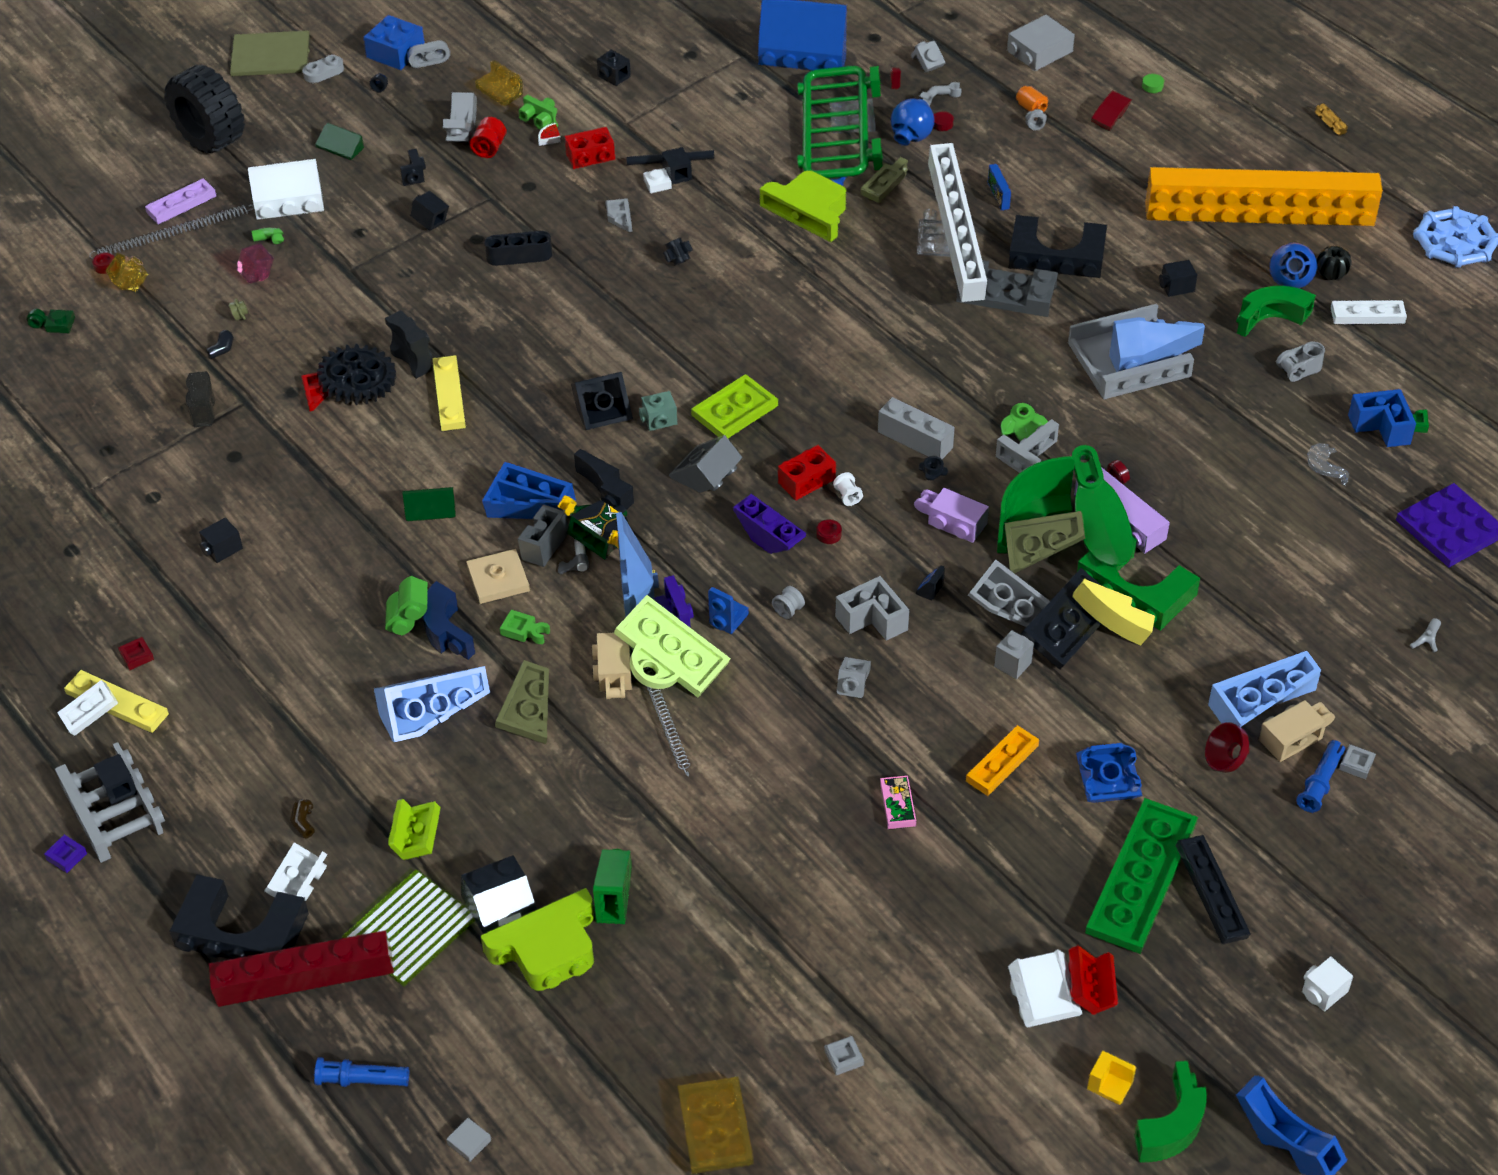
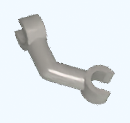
M952 82L949 86H933L927 92H922L920 97L930 106L935 95L949 94L952 97H960L962 89L959 82Z

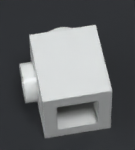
M1329 957L1320 966L1314 965L1306 972L1302 993L1305 994L1310 1003L1317 1005L1325 1012L1348 993L1353 975L1332 957Z

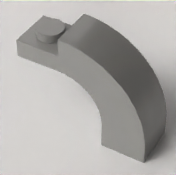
M452 92L450 119H443V128L447 132L446 141H471L475 128L477 97L474 93Z

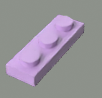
M201 179L146 205L145 208L147 214L157 224H160L216 197L215 189L205 179Z

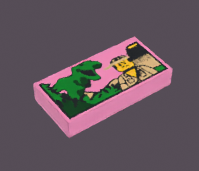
M908 776L880 778L888 829L915 827L916 817Z

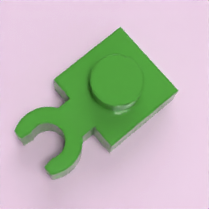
M514 610L509 612L500 627V634L502 636L525 642L527 637H529L537 644H544V635L539 633L550 634V625L544 622L536 623L534 616Z

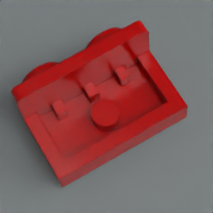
M1079 945L1070 948L1068 969L1071 974L1072 987L1070 993L1073 1001L1093 1015L1117 1006L1118 996L1114 956L1107 952L1095 958Z

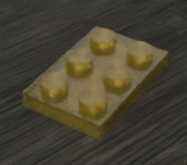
M732 1077L679 1085L678 1094L692 1174L753 1165V1154L739 1078Z

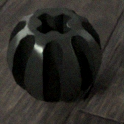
M1328 246L1319 253L1317 258V270L1321 276L1326 277L1328 280L1343 278L1348 274L1352 266L1351 255L1341 246Z

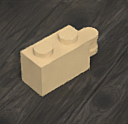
M614 632L597 633V644L592 645L593 660H598V665H593L594 681H599L600 692L606 691V699L625 698V690H632L630 645L615 635Z
M1304 700L1297 705H1290L1283 713L1275 717L1267 718L1262 723L1259 741L1279 762H1282L1321 740L1325 727L1333 722L1335 715L1322 702L1311 706Z

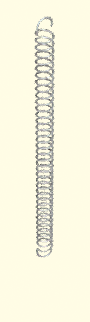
M242 205V206L244 207L246 213L248 214L247 211H250V210H246L245 206ZM234 208L233 210L229 209V212L228 210H225V213L223 212V214L226 217V220H228L226 211L228 212L230 218H232L230 210L232 211L234 217H236ZM221 212V214L219 213V215H220L222 221H224V220H223V216H222V212ZM213 214V217L211 216V218L215 223L214 215L216 216V214ZM201 217V221L199 220V222H200L201 226L203 227L202 219L204 220V218ZM193 220V224H192L191 221L188 222V224H189L188 228H189L190 231H191V229H190V223H191L193 229L195 230V227H194V222L196 223L195 220ZM184 223V225L182 224L185 232H187L186 225ZM176 225V228L174 227V229L176 230V233L178 234L177 226L179 227V225ZM168 227V231L166 230V232L168 233V236L170 237L169 229L171 230V228ZM160 229V234H159L158 231H156V236H155V238H156L157 241H158L157 233H158V235L160 236V239L162 240V236H161V231H162V230H161V229ZM153 232L151 233V235L149 234V236H150L152 242H154V240H153V234H154V233H153ZM143 235V238L141 237V239L145 244L144 236L146 237V235ZM135 237V241L133 240V242L137 247L136 239L138 240V238ZM127 239V244L125 243V245L129 250L128 242L130 243V241ZM122 242V244L120 243L123 251H125L124 243ZM114 243V247H113L112 245H110V249H109L108 246H106V251H105V253H108V252H107V248H108V250H109L110 253L112 254L111 246H112L114 252L116 253L115 245L117 246V244ZM102 247V252H101V250H100L99 248L97 249L98 254H99V251H100V253H103V249H104L103 247Z
M650 668V669H651L650 671H648V672L645 673V674H647V673L652 672V675H649V676H654V675H653L654 672L652 671V668ZM647 687L678 768L683 769L686 775L689 776L688 771L686 772V768L683 766L685 764L690 766L689 760L683 759L687 760L684 764L677 762L683 761L678 759L686 756L685 751H683L684 748L680 743L681 740L674 745L672 744L674 741H670L671 738L676 737L678 734L675 732V725L672 723L664 725L666 722L672 721V717L668 713L669 710L666 709L667 705L663 701L664 698L662 697L661 690L650 691V687ZM660 691V693L652 695L653 692ZM661 694V697L654 699L655 696ZM660 698L663 699V700L660 701V702H655L656 700H658V699H660ZM664 702V704L661 705V706H656V705H655V703L658 704V703ZM666 706L665 709L658 710V708ZM667 710V712L660 714L661 711ZM666 713L669 714L668 716L662 718V720H661V716H662V715H664V714H666ZM670 717V720L663 721V719ZM673 725V727L670 728V729H665V728H664V726L667 727V726ZM675 729L674 732L667 733L669 730ZM676 733L675 736L669 737L670 734ZM678 744H681L680 747H678V748H673L674 746H676V745H678ZM679 748L683 749L680 752H675ZM684 752V754L681 755V756H676V755L674 754V753H677V754H678V753Z

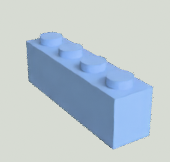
M1304 651L1213 684L1208 705L1221 724L1230 722L1241 727L1271 706L1315 691L1321 669L1310 654Z

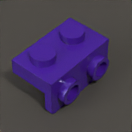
M674 575L664 577L665 595L652 599L691 628L690 619L694 618L691 604H686L684 600L686 596L682 584H677Z

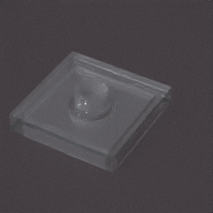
M867 98L868 132H874L872 98ZM859 100L829 103L830 113L859 110ZM859 114L830 117L831 127L859 124ZM859 129L832 131V133L859 132Z

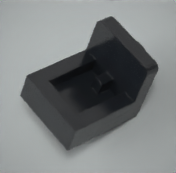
M417 149L408 150L410 164L400 167L403 186L425 182L423 170H426L424 157H419Z

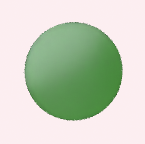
M1148 74L1143 77L1142 88L1146 92L1158 93L1163 90L1164 79L1162 76Z

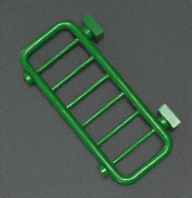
M858 66L816 69L804 76L803 83H798V94L803 96V155H798L797 158L798 168H803V172L813 171L828 179L860 175L868 168L869 162H873L874 170H880L883 167L881 138L872 139V148H868L867 89H871L872 98L881 97L878 66L870 67V76H867L865 70ZM842 75L858 76L857 82L811 86V81L815 78ZM858 86V96L811 100V90ZM859 100V110L811 114L812 104ZM859 114V124L811 129V119ZM859 129V139L811 144V133ZM858 143L860 145V154L811 158V148ZM860 158V164L856 167L828 170H812L811 163Z

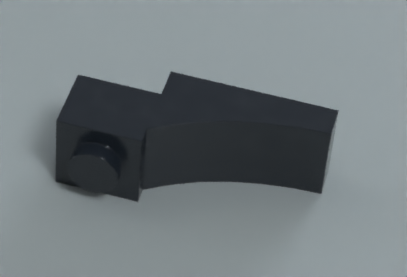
M579 449L574 454L575 471L588 479L599 490L602 501L612 508L621 504L626 510L634 504L633 486L620 479L618 468L582 449Z

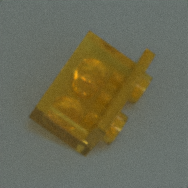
M495 60L490 62L491 72L475 81L478 90L503 106L523 95L522 78Z

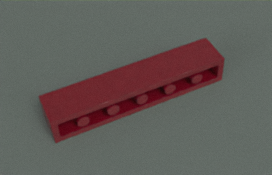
M383 930L210 963V987L218 1007L392 974L394 973L392 949L387 932Z

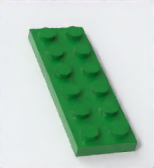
M1144 798L1086 926V934L1141 954L1182 859L1177 850L1176 843L1178 840L1191 838L1198 821L1197 816Z

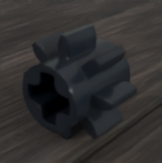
M680 237L666 244L668 250L663 252L667 263L673 261L676 266L691 259L689 253L693 249L689 240L683 242Z

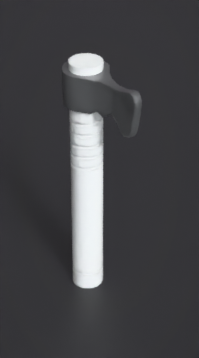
M575 539L576 556L569 563L564 561L559 563V574L572 570L586 571L589 568L585 546Z

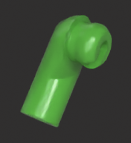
M262 228L251 231L254 242L272 239L273 244H280L284 241V233L279 228Z

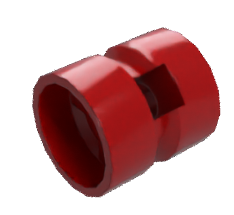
M494 117L482 119L470 141L472 151L482 158H492L495 156L507 133L505 125Z

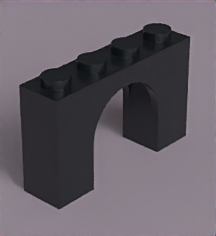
M1016 215L1008 268L1029 271L1039 269L1057 272L1058 274L1101 278L1107 225L1084 222L1081 242L1070 249L1056 250L1044 246L1037 239L1039 217Z
M197 874L173 922L170 934L174 946L182 951H196L212 958L237 959L294 948L309 912L305 897L277 892L266 918L255 929L241 934L223 932L216 927V922L228 899L224 880Z

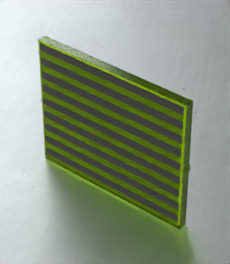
M416 869L343 934L342 938L386 930L392 949L394 973L388 975L404 987L464 932L475 919L465 905Z

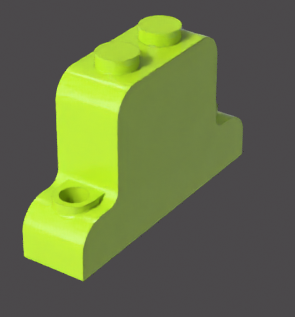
M804 171L787 185H781L776 182H768L760 188V206L832 242L838 236V224L840 223L838 216L846 210V189L840 184L813 171Z
M587 888L582 889L481 935L483 952L488 961L494 965H503L510 961L516 962L529 986L536 991L557 987L561 982L573 976L584 974L594 963L592 941L584 930V927L591 924L594 919L593 902Z

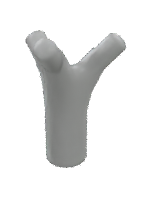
M1436 618L1432 619L1425 632L1415 642L1411 643L1410 647L1413 649L1424 642H1428L1432 652H1436L1435 637L1441 626V621Z

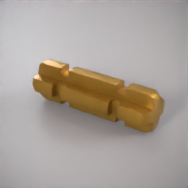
M1322 103L1316 106L1315 114L1338 136L1346 134L1348 126L1327 105Z

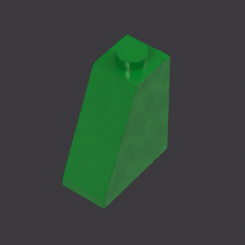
M602 849L593 887L596 923L625 924L632 870L631 851Z

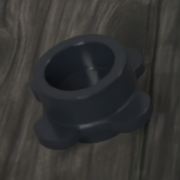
M929 456L924 462L919 464V470L925 473L927 480H934L939 476H946L948 474V469L943 467L944 462L940 457Z

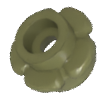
M235 299L234 302L229 303L236 321L242 318L246 320L245 315L249 312L244 301L239 302L238 299Z

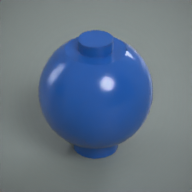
M906 99L894 108L891 115V127L895 133L894 139L896 142L907 146L911 140L914 143L920 142L929 136L934 127V114L926 101L922 99Z
M1287 243L1279 247L1272 255L1269 266L1270 274L1279 286H1290L1300 289L1309 284L1314 278L1317 271V260L1312 250L1300 243Z

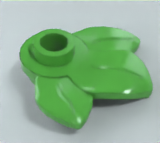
M1018 403L1012 407L1010 415L1003 419L1001 432L1002 435L1006 436L1015 434L1021 442L1022 439L1028 438L1039 426L1045 425L1048 421L1044 416L1035 413L1033 407L1029 404Z

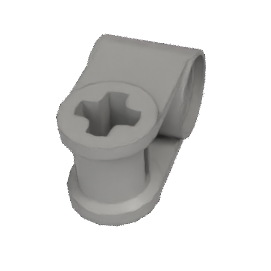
M1308 342L1280 354L1276 364L1288 373L1287 377L1290 381L1295 382L1321 371L1325 348L1321 343Z

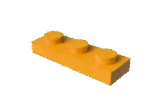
M1017 725L966 775V782L989 796L1039 746V739Z

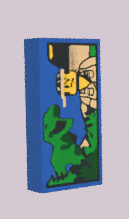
M997 164L989 165L988 184L1001 210H1007L1010 207L1011 190Z

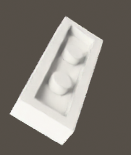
M1403 300L1332 301L1331 303L1334 324H1405L1407 318Z

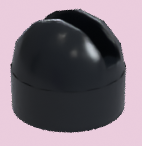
M376 74L370 80L371 89L377 93L383 92L388 86V78L383 74Z

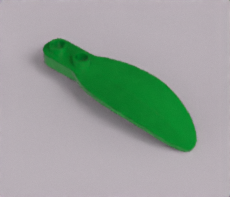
M1088 445L1078 446L1073 450L1072 457L1075 460L1074 472L1078 482L1075 512L1081 511L1083 514L1085 530L1083 542L1094 558L1102 564L1111 567L1125 565L1130 561L1133 554L1132 530L1126 510L1116 491L1104 480L1096 450Z

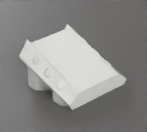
M1057 949L1049 954L1021 960L1017 958L1008 966L1011 975L1010 988L1012 994L1018 999L1019 1013L1026 1027L1072 1018L1082 1014L1080 1005L1076 1004L1071 997V974L1063 952Z

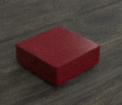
M143 637L118 647L119 653L129 670L154 660L153 654Z

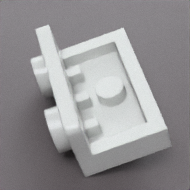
M294 843L264 892L273 897L276 896L277 892L305 897V900H307L314 887L309 885L312 879L319 880L327 867L323 863L327 854L322 851L318 857Z

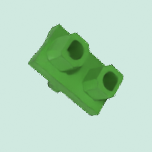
M529 95L523 97L524 106L519 109L520 120L527 122L532 118L534 119V125L540 130L552 123H556L558 127L556 122L557 108H555L553 99L545 98L541 101Z

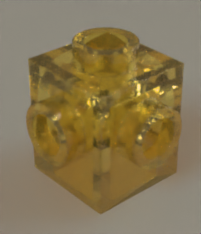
M119 253L116 254L106 269V273L114 285L122 290L129 289L134 292L144 283L148 275L140 259L134 256L130 258Z

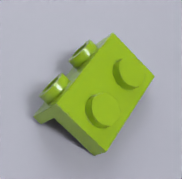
M404 799L397 800L388 845L402 860L432 854L441 809L435 801L411 807Z

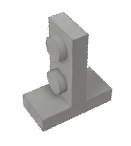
M1051 419L1045 425L1039 426L1028 438L1022 439L1019 444L1006 435H1002L997 439L996 457L1021 473L1028 467L1041 462L1038 456L1057 442L1059 424Z

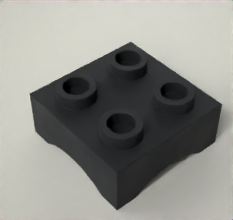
M402 310L386 317L385 323L392 332L391 354L395 358L405 361L410 366L411 373L416 379L431 372L432 355L429 351L428 343L430 339L426 331L421 330L413 318L408 317Z

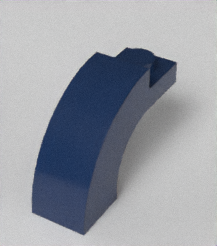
M436 581L427 591V611L423 615L427 638L431 645L441 654L449 648L454 654H460L469 660L475 654L473 636L449 621L451 616L458 610L456 593Z

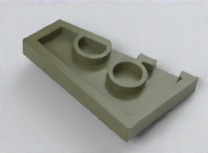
M1081 511L1005 523L1010 571L1014 574L1085 539L1083 514Z
M523 661L496 719V728L546 744L549 668Z

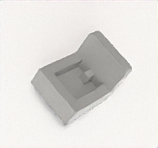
M935 40L929 43L923 41L917 44L911 54L912 59H919L925 73L942 67L946 63Z

